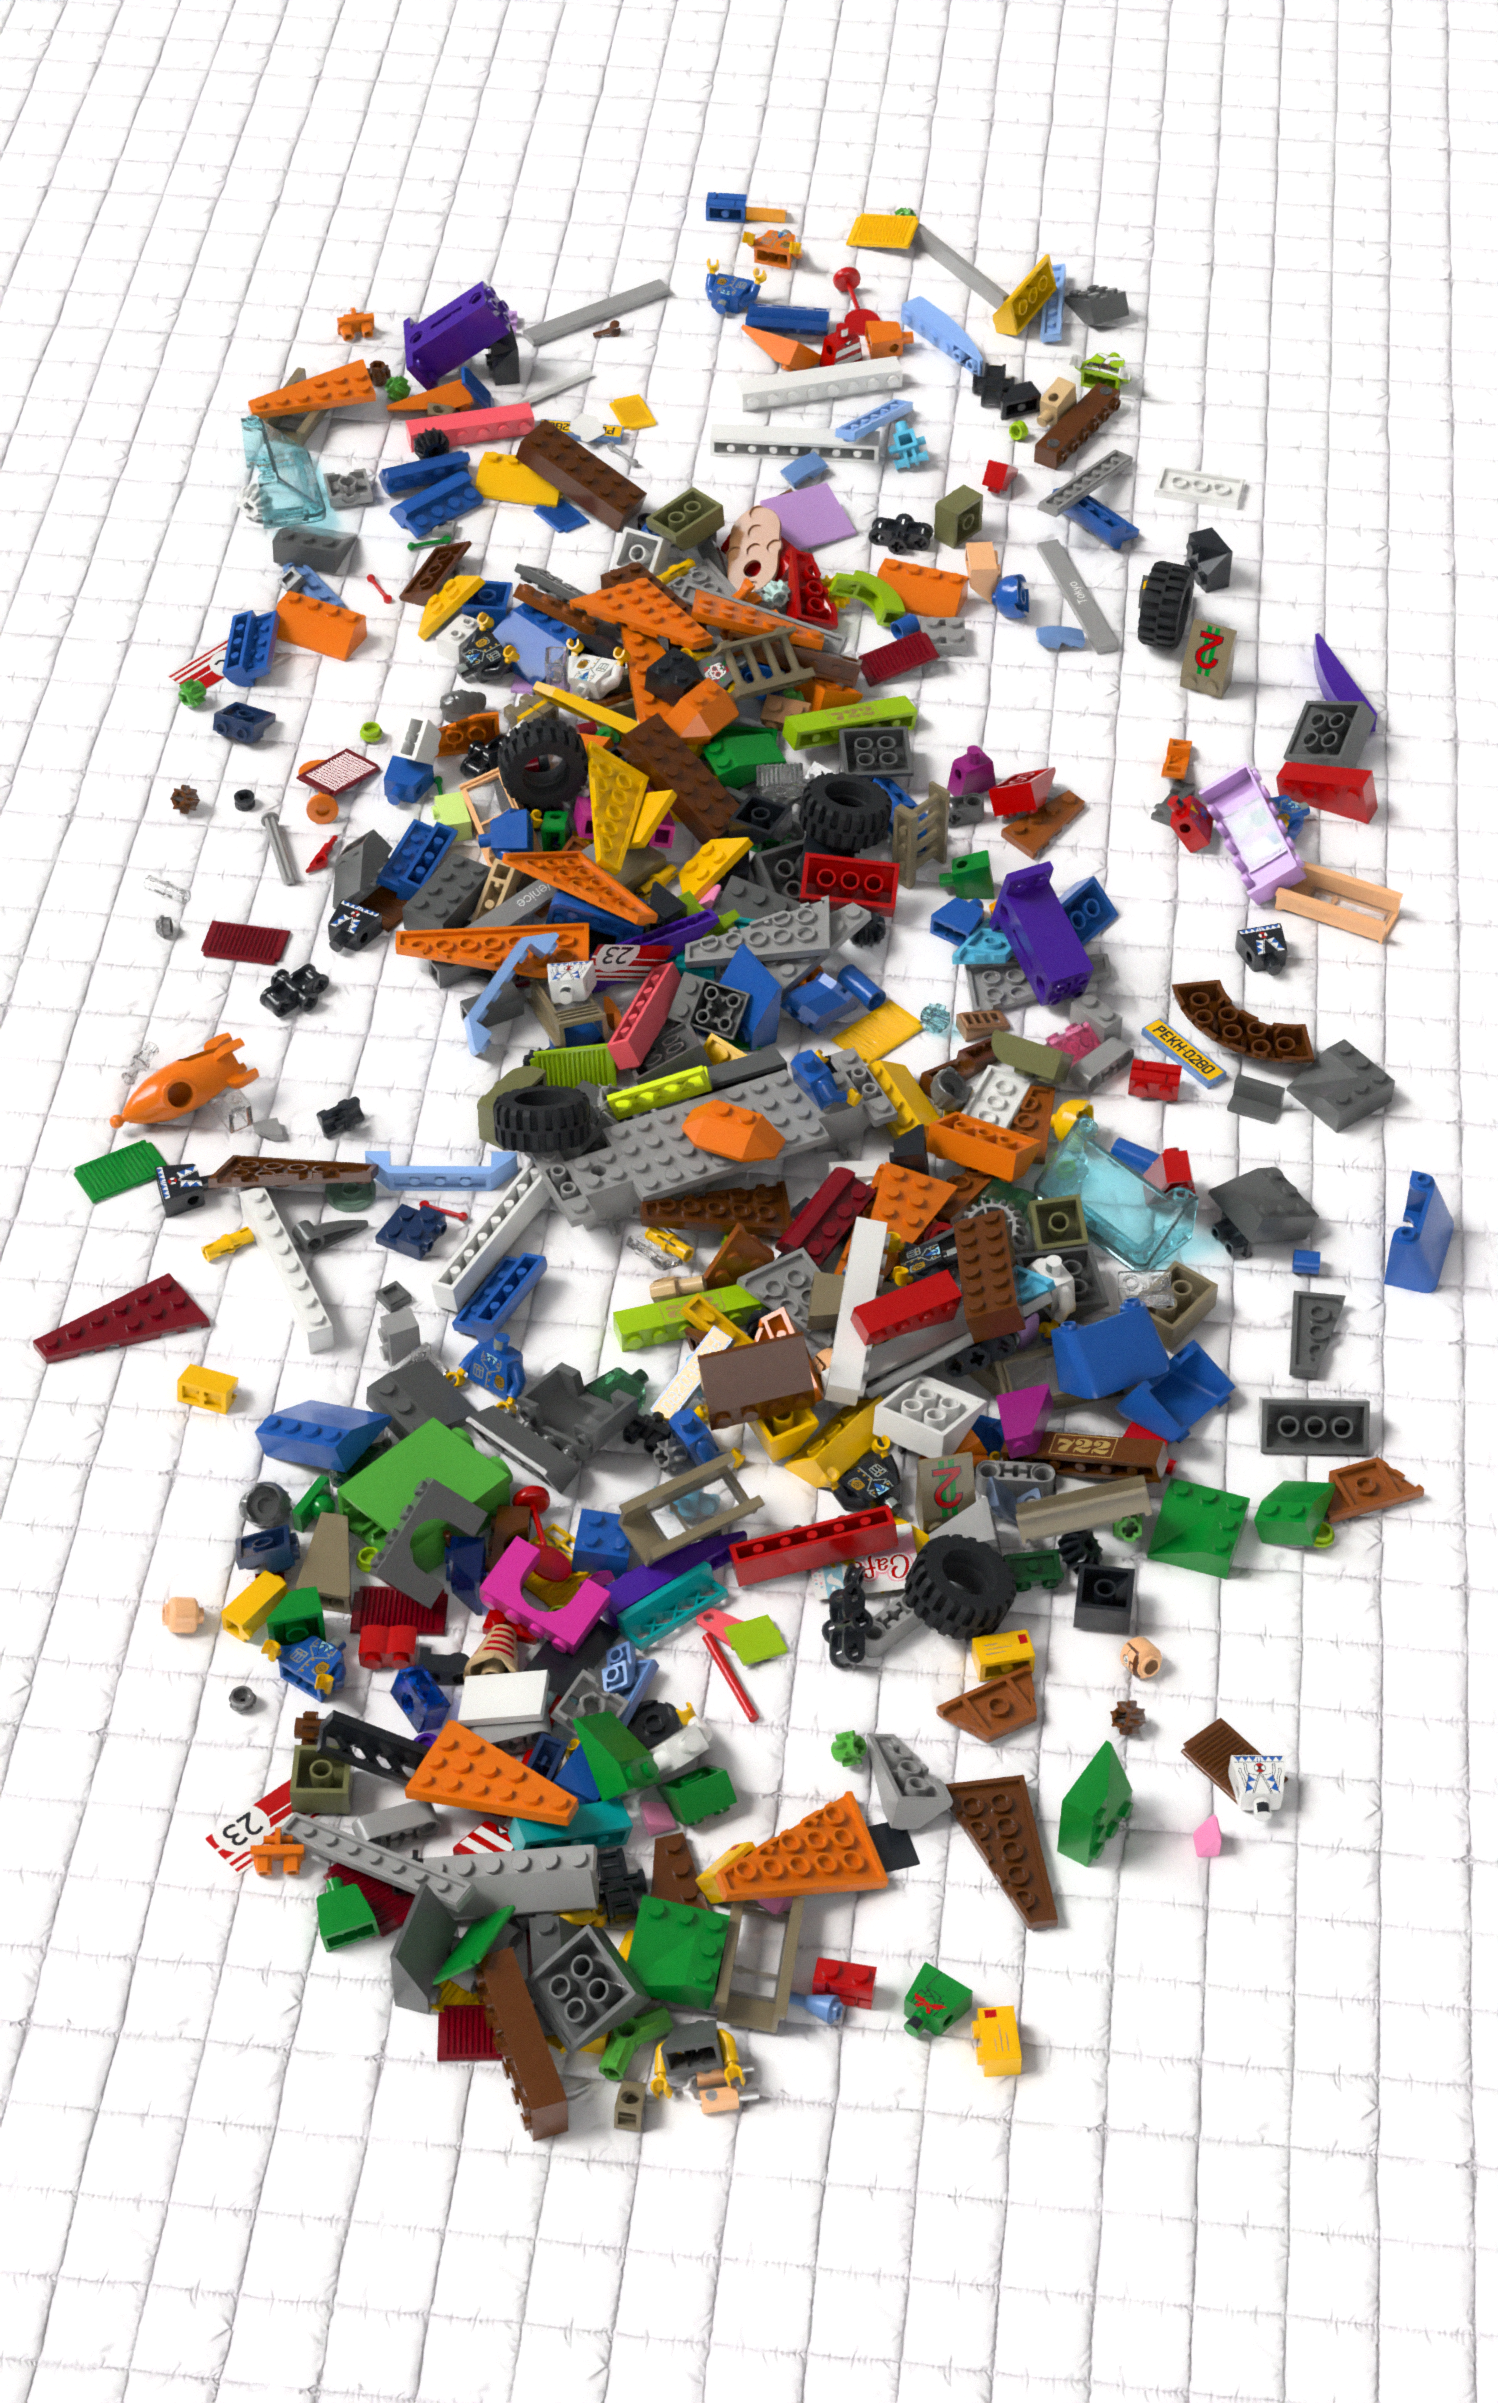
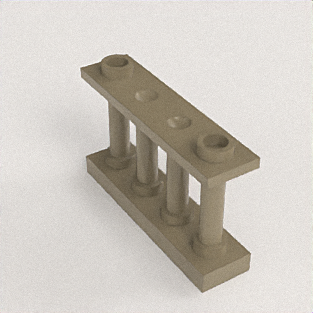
M780 626L774 629L773 632L734 642L725 640L717 644V648L711 653V656L714 658L724 655L735 682V689L730 693L733 695L735 702L806 684L815 676L813 667L806 669L800 667L788 639L797 630L796 626L789 628ZM780 641L792 670L790 673L785 674L784 671H781L770 643ZM762 647L773 673L772 678L766 679L765 676H762L751 648ZM743 651L754 678L752 683L747 684V681L743 680L733 656L734 652Z
M934 781L929 783L928 799L913 810L901 803L894 808L892 863H900L898 883L908 890L915 886L916 870L933 858L943 865L947 861L950 791ZM928 810V816L918 823V817ZM927 828V834L917 841L918 834ZM926 846V852L917 858V852Z

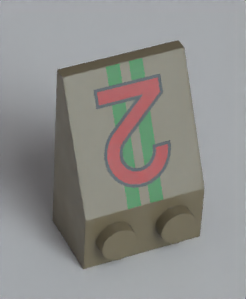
M1195 618L1181 669L1180 687L1222 699L1232 680L1237 630Z
M971 1452L918 1460L915 1515L920 1530L930 1534L976 1502L973 1456Z

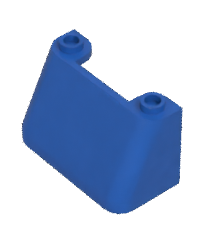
M559 888L556 889L546 920V924L589 923V929L617 937L615 944L644 934L646 924L644 926L636 925L627 919L590 904ZM639 898L643 903L650 907L648 902H646L642 898Z
M1412 1170L1403 1222H1408L1409 1220L1413 1227L1403 1226L1394 1231L1390 1244L1384 1284L1420 1293H1432L1436 1290L1453 1234L1454 1221L1434 1178L1429 1174Z
M1128 1298L1119 1306V1314L1087 1326L1078 1325L1075 1321H1066L1060 1324L1061 1327L1051 1330L1059 1391L1085 1399H1096L1170 1370L1169 1357L1145 1302L1140 1301L1139 1298Z
M1194 1339L1169 1360L1170 1370L1168 1372L1143 1381L1114 1407L1120 1416L1158 1435L1169 1443H1173L1176 1440L1180 1444L1191 1434L1188 1429L1215 1405L1220 1409L1231 1399L1228 1394L1236 1388Z

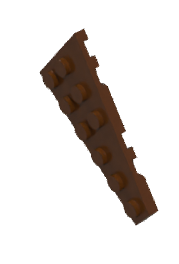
M233 1155L208 1178V1187H288L289 1185L350 1182L367 1184L379 1174L378 1164Z
M785 1180L776 1182V1186L766 1187L765 1184H757L755 1189L749 1190L737 1187L705 1192V1195L701 1197H694L693 1194L684 1195V1198L681 1200L662 1198L642 1201L639 1208L641 1225L651 1228L731 1233L737 1223H742L745 1231L750 1235L781 1237L793 1222L790 1215L791 1210Z
M1024 1775L945 1784L953 1800L952 1806L949 1809L1028 1930L1058 1926V1916Z
M684 1833L655 1838L651 1897L709 1911L704 1893L695 1881L698 1875ZM720 1962L719 1972H718V1976H717L716 1986L718 1985V1979H719V1974H720L721 1962ZM651 1997L652 2000H650L649 2002L656 2001V2000H660V1999Z

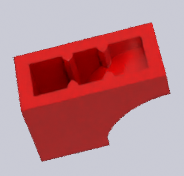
M988 460L982 485L987 486V491L999 494L1000 490L1007 492L1010 482L1013 478L1017 477L1019 469L1008 464Z

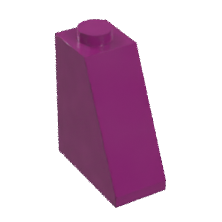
M1048 1383L996 1396L1010 1459L1037 1453L1054 1407Z

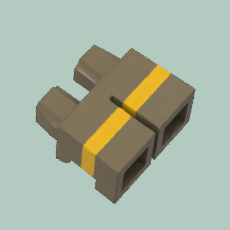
M525 693L519 699V706L516 707L508 704L504 707V717L510 721V729L514 728L523 719L529 723L533 722L535 718H540V720L554 718V721L557 722L559 720V707L536 694L530 696Z

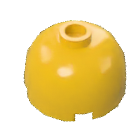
M1072 1099L1063 1103L1058 1108L1057 1113L1052 1115L1051 1128L1054 1129L1058 1141L1064 1146L1085 1150L1089 1145L1091 1139H1086L1088 1131L1093 1132L1094 1108L1093 1105H1088L1091 1102L1090 1100Z

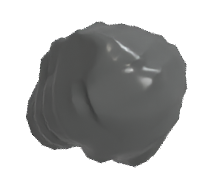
M462 689L448 692L441 696L440 708L444 720L452 722L474 714H480L486 706L485 694L474 691L468 692Z
M948 1066L940 1070L933 1077L930 1085L931 1097L938 1109L954 1112L966 1105L973 1087L967 1086L962 1076L954 1068Z
M275 1482L256 1483L254 1488L245 1493L241 1498L239 1513L251 1524H255L258 1527L266 1526L271 1528L284 1522L290 1516V1511L293 1510L291 1505L292 1499L289 1497V1492L285 1491Z

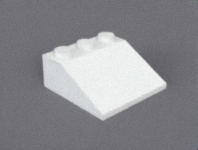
M919 1373L875 1406L873 1434L879 1437L886 1435L890 1442L928 1458L951 1455L957 1450L986 1407L987 1401Z

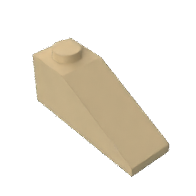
M495 858L470 923H473L516 894V887L523 876L522 872Z

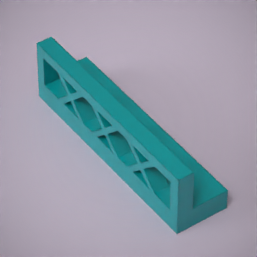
M703 1561L616 1615L621 1637L632 1642L638 1650L642 1651L729 1596L728 1590L714 1580L711 1565ZM711 1589L716 1592L711 1596H702ZM685 1605H694L689 1610H680ZM663 1619H672L668 1623L658 1624ZM650 1632L649 1635L641 1640L636 1637L640 1633Z

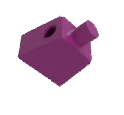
M971 745L967 748V754L953 761L947 790L955 797L970 793L981 794L996 785L992 759L980 747Z

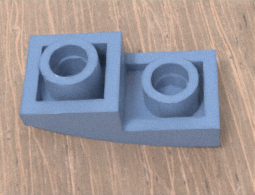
M812 452L793 461L783 468L780 473L793 488H796L808 477L813 480L828 468V464L818 454Z
M1045 626L1039 627L1035 631L1038 643L1046 648L1053 647L1058 649L1061 642L1069 647L1075 646L1082 649L1085 643L1083 630L1072 627Z
M627 1641L606 1650L607 1668L602 1669L603 1690L611 1694L631 1686L634 1679L636 1666L635 1645Z

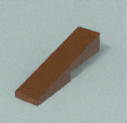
M992 1037L959 1050L956 1059L922 1072L919 1086L923 1093L932 1099L930 1085L933 1077L940 1070L948 1066L954 1068L966 1082L985 1070L988 1065H993L999 1061L992 1049Z

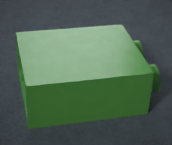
M434 1417L337 1489L340 1515L348 1516L349 1531L367 1546L374 1547L379 1552L386 1545L384 1540L388 1532L393 1527L396 1528L400 1522V1512L406 1504H411L414 1499V1490L421 1480L425 1481L426 1477L434 1478L487 1512L488 1515L474 1537L466 1536L440 1519L425 1521L416 1528L410 1540V1554L415 1565L427 1574L449 1558L445 1548L446 1541L443 1537V1532L449 1530L453 1538L459 1540L461 1547H464L491 1526V1517L497 1515L498 1505L511 1506L509 1484L513 1481L512 1472L502 1459L497 1456H492L489 1459L475 1449L472 1439L463 1429L455 1427L450 1430Z

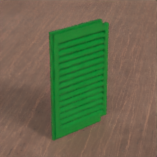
M144 1139L75 1167L74 1177L94 1204L155 1179V1167L167 1166L152 1142L146 1143Z
M508 1905L471 1923L432 1983L437 1985L481 1962L516 1910V1907Z

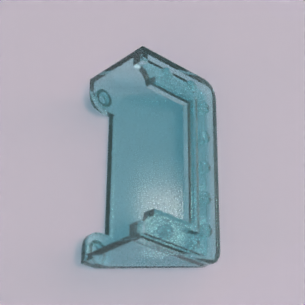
M251 415L247 418H241L246 466L251 468V464L258 467L259 472H262L258 476L263 528L271 529L324 520L326 518V507L309 451L258 416Z
M1084 1114L1074 1122L1036 1180L1033 1190L1034 1197L1040 1200L1080 1194L1088 1239L1132 1272L1138 1274L1147 1273L1192 1239L1199 1197L1191 1191L1180 1187L1174 1188L1165 1194L1092 1140L1098 1134L1099 1127L1093 1119Z

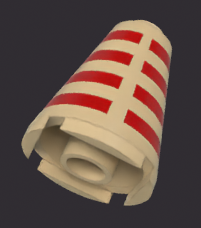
M505 1624L493 1626L467 1662L463 1673L464 1682L466 1676L520 1672L516 1631Z

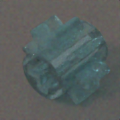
M929 1003V1006L922 1010L920 1023L926 1025L925 1031L942 1033V1030L949 1026L950 1013L945 1011V1005Z

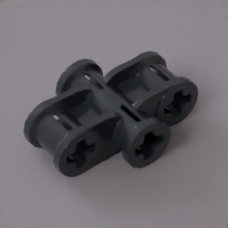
M985 362L984 376L973 374L972 392L982 391L981 405L997 404L998 407H1001L1003 393H1007L1010 387L1015 384V377L1005 378L1006 364L1002 366L989 365V363Z
M901 513L896 519L875 518L872 522V530L869 532L868 538L874 545L888 546L891 553L901 555L906 552V549L927 550L930 546V538L933 536L934 530L928 523L914 522L911 515Z
M502 733L497 735L486 746H484L481 740L472 742L468 749V757L461 763L460 773L464 776L469 775L472 778H476L491 771L488 754L498 751L506 735Z
M311 963L305 964L291 975L287 970L280 969L272 976L271 986L261 993L260 1004L272 1009L273 1014L277 1017L285 1016L298 1005L301 1010L308 1012L316 1006L318 994L327 988L329 977L317 972L315 966Z
M1018 1332L975 1343L947 1358L945 1370L952 1377H962L973 1371H981L988 1366L989 1362H997L1012 1355L1020 1344V1335ZM1004 1339V1341H1010L1011 1344L1009 1346L1008 1343L1003 1344L1001 1341ZM955 1359H956L958 1362L962 1361L964 1364H963V1365H961L960 1363H957V1364H956L954 1361H955Z
M849 1584L844 1589H837L831 1593L829 1598L830 1619L824 1622L821 1629L824 1640L829 1643V1659L832 1665L839 1669H844L850 1664H857L863 1661L865 1657L864 1633L870 1631L873 1626L872 1615L865 1609V1593L863 1589L857 1584Z
M622 1847L617 1848L615 1852L600 1855L597 1852L596 1877L599 1880L598 1901L604 1900L609 1926L614 1927L616 1923L628 1920L636 1922L639 1909L634 1894H648L643 1868L638 1869L636 1873L628 1874Z

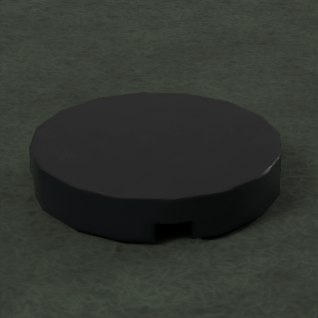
M647 1700L639 1703L627 1729L649 1751L682 1730L683 1724L676 1712L677 1708L668 1702H665V1704L658 1703V1700Z

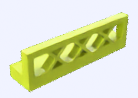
M701 1065L607 1095V1100L616 1119L620 1120L711 1091L710 1074L707 1067Z

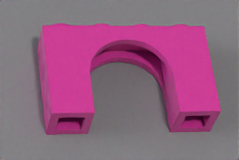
M577 796L573 819L580 838L594 839L591 798ZM669 810L649 840L648 846L672 849L676 826Z
M516 1536L480 1586L481 1602L491 1610L498 1609L503 1612L505 1617L512 1623H521L526 1626L535 1637L540 1639L544 1637L551 1641L553 1647L562 1653L567 1651L574 1656L609 1606L611 1592L587 1578L570 1603L564 1608L553 1612H543L532 1608L523 1599L521 1589L540 1562V1549Z

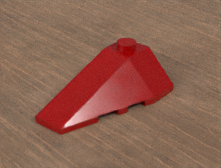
M792 549L790 551L788 588L791 592L787 594L790 600L787 601L786 616L829 631L837 629V608L834 603L830 602L828 597L829 590L822 584L820 579L821 573L813 555Z

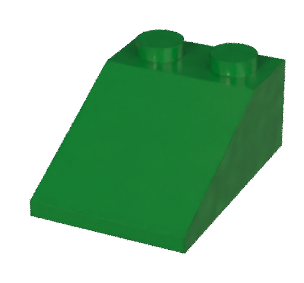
M770 733L725 737L702 748L710 769L724 788L729 786L738 789L787 765V761Z
M1285 1480L1261 1501L1254 1518L1261 1542L1313 1546L1335 1491V1483Z
M611 1711L572 1720L603 1802L637 1794L662 1782L659 1768L654 1762L652 1754Z

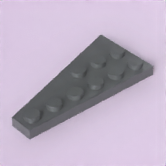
M517 563L514 572L521 575V580L530 584H537L538 589L546 593L556 594L555 598L567 603L571 599L588 595L573 585L565 582L562 583L563 579L551 575V572L545 569ZM576 608V609H578V610H580V611H582V612H585V611H586V610H583V609H580V608ZM593 617L594 619L603 622V620H601L600 618ZM619 621L616 624H609L611 628L621 631Z

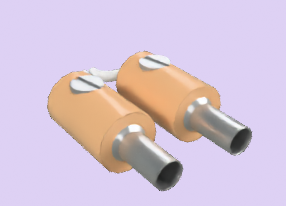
M753 2062L737 2064L741 2067L743 2074L754 2072ZM724 2065V2068L695 2072V2074L690 2075L687 2086L683 2087V2094L690 2096L693 2103L700 2105L702 2114L738 2109L739 2102L759 2099L758 2088L737 2091V2087L734 2085L732 2088L727 2086L699 2091L700 2100H697L691 2091H687L691 2088L694 2078L696 2079L697 2087L727 2083L724 2071L728 2066Z

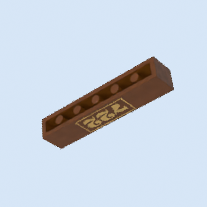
M1044 1431L1037 1453L1010 1459L1005 1441L1001 1449L1003 1461L1045 1463L1054 1468L1055 1475L1122 1480L1144 1474L1145 1482L1161 1483L1169 1460L1165 1442L1162 1440Z

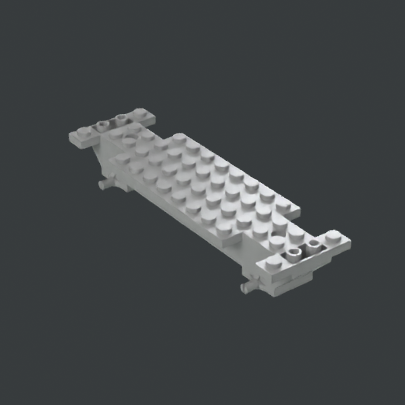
M853 1047L831 1054V1063L837 1070V1073L832 1075L838 1090H843L847 1093L853 1087L858 1090L859 1094L863 1095L855 1107L847 1102H833L820 1111L800 1087L796 1086L785 1069L602 1129V1137L608 1145L607 1148L568 1161H564L558 1150L549 1153L531 1152L532 1161L542 1176L543 1183L572 1228L582 1224L586 1230L598 1226H608L611 1234L616 1236V1233L619 1235L622 1232L617 1222L622 1218L633 1215V1208L640 1206L642 1201L661 1199L812 1148L817 1153L837 1149L844 1159L850 1158L852 1151L847 1146L849 1143L862 1139L863 1131L870 1123L877 1127L897 1120L898 1112ZM716 1099L763 1114L785 1138V1144L776 1160L764 1159L754 1162H739L695 1148L682 1131V1125L692 1109Z

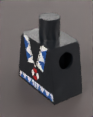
M344 899L341 900L328 922L329 946L335 952H340L344 947L353 951H360L383 932L381 913Z
M1281 923L1237 930L1235 949L1249 968L1254 972L1267 970L1271 976L1278 975L1282 971V967L1285 966L1287 957V945Z
M194 1163L155 1167L157 1186L166 1218L202 1207L205 1204L203 1191L217 1189L208 1187V1178L212 1174L200 1177L197 1165Z

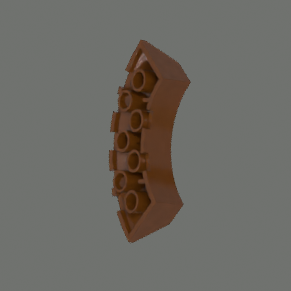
M1220 979L1172 984L1174 997L1187 1019L1199 1031L1218 1044L1237 1053L1266 1061L1281 1063L1314 1062L1315 1059L1306 1024L1274 1022L1270 1025L1260 1022L1258 1017L1243 1009L1238 1010L1232 1004V1000L1225 992Z

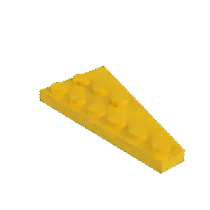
M590 741L586 748L596 864L616 876L621 871L649 777L598 744Z

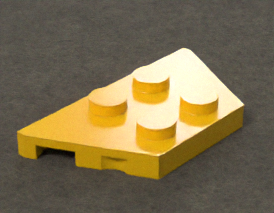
M456 576L454 579L447 581L443 590L438 594H434L428 600L418 636L425 641L486 582L480 576Z
M748 837L711 839L708 843L704 844L700 851L691 860L686 862L684 867L678 872L682 894L690 890L696 900L699 901L754 845Z

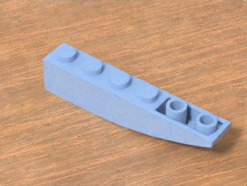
M921 295L902 304L901 321L971 373L982 376V356L970 337L953 319Z

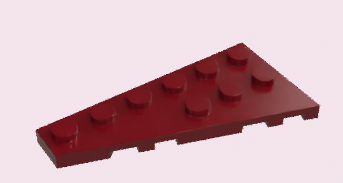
M167 1273L33 1340V1347L46 1364L78 1357L81 1352L95 1350L97 1353L105 1351L107 1346L119 1344V1347L141 1343L158 1339L164 1333L176 1331L177 1334L187 1332V1328L199 1325L201 1329L210 1327V1321L171 1274Z

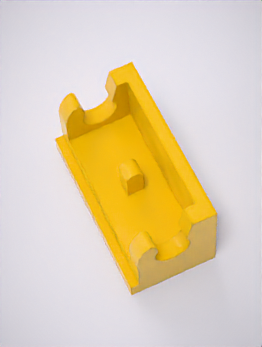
M190 1364L177 1380V1401L226 1415L237 1397V1394L232 1392L237 1387L239 1378Z

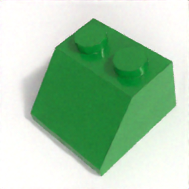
M317 1586L289 1591L266 1618L269 1640H274L282 1646L305 1641L310 1636H316L326 1642L323 1610Z
M709 1764L657 1786L658 1792L665 1803L668 1804L676 1821L688 1824V1826L702 1823L704 1817L709 1814L719 1815L730 1810V1805L738 1802L727 1770Z

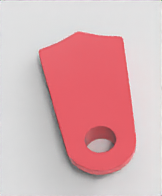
M709 1608L696 1616V1622L700 1627L711 1632L712 1635L729 1647H731V1643L724 1632V1627L744 1622L714 1608ZM711 1618L713 1621L707 1622L704 1619Z

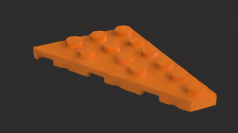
M638 578L633 582L618 584L615 587L598 590L595 593L570 600V608L572 610L580 608L586 610L589 616L598 617L613 624L618 623V621L628 624V629L640 631L655 638H658L659 635L669 638L670 643L682 645L690 650H696L713 644V636L647 578Z

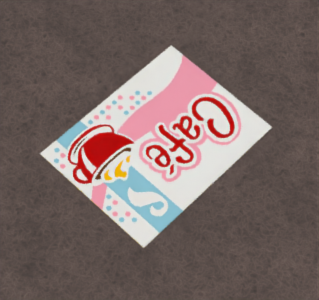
M911 1523L896 1525L899 1547L854 1558L857 1568L859 1566L865 1567V1576L861 1585L865 1594L905 1589L906 1575L917 1557ZM836 1562L810 1569L816 1600L829 1599L833 1591L845 1588L843 1581L848 1566L841 1562Z

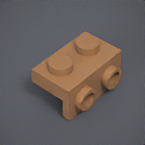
M767 694L760 720L765 727L778 729L777 731L783 732L785 716L811 712L812 706L808 702Z

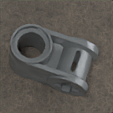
M970 793L950 797L952 806L950 808L949 805L948 827L954 828L967 824H977L983 821L984 797L981 794Z

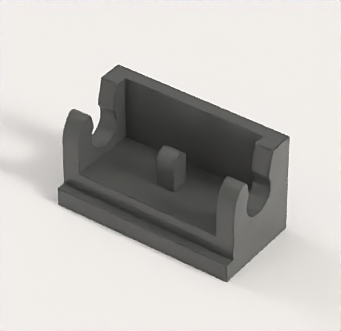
M1175 780L1173 785L1181 787L1182 790L1179 791L1172 788L1164 801L1154 806L1156 811L1151 814V820L1170 826L1172 810L1167 805L1168 800L1175 795H1178L1181 800L1188 796L1195 797L1196 784Z

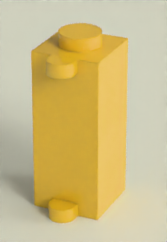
M266 1570L259 1575L221 1612L223 1630L244 1643L249 1640L290 1591L287 1589L284 1579L278 1575L274 1576Z

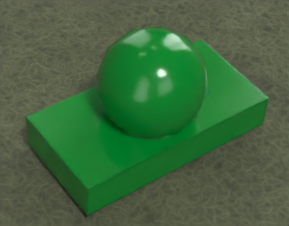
M320 1475L292 1510L294 1529L303 1533L313 1519L318 1521L321 1512L331 1514L336 1512V1504L331 1498L330 1480L328 1477Z

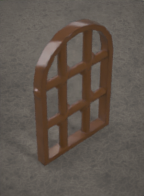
M632 692L607 693L599 700L593 698L585 700L602 707H608L632 699L633 695Z

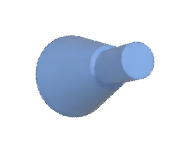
M790 1991V2004L804 2007L805 2010L827 2024L831 2025L841 2017L843 2004L840 2002L838 1995L806 1996Z

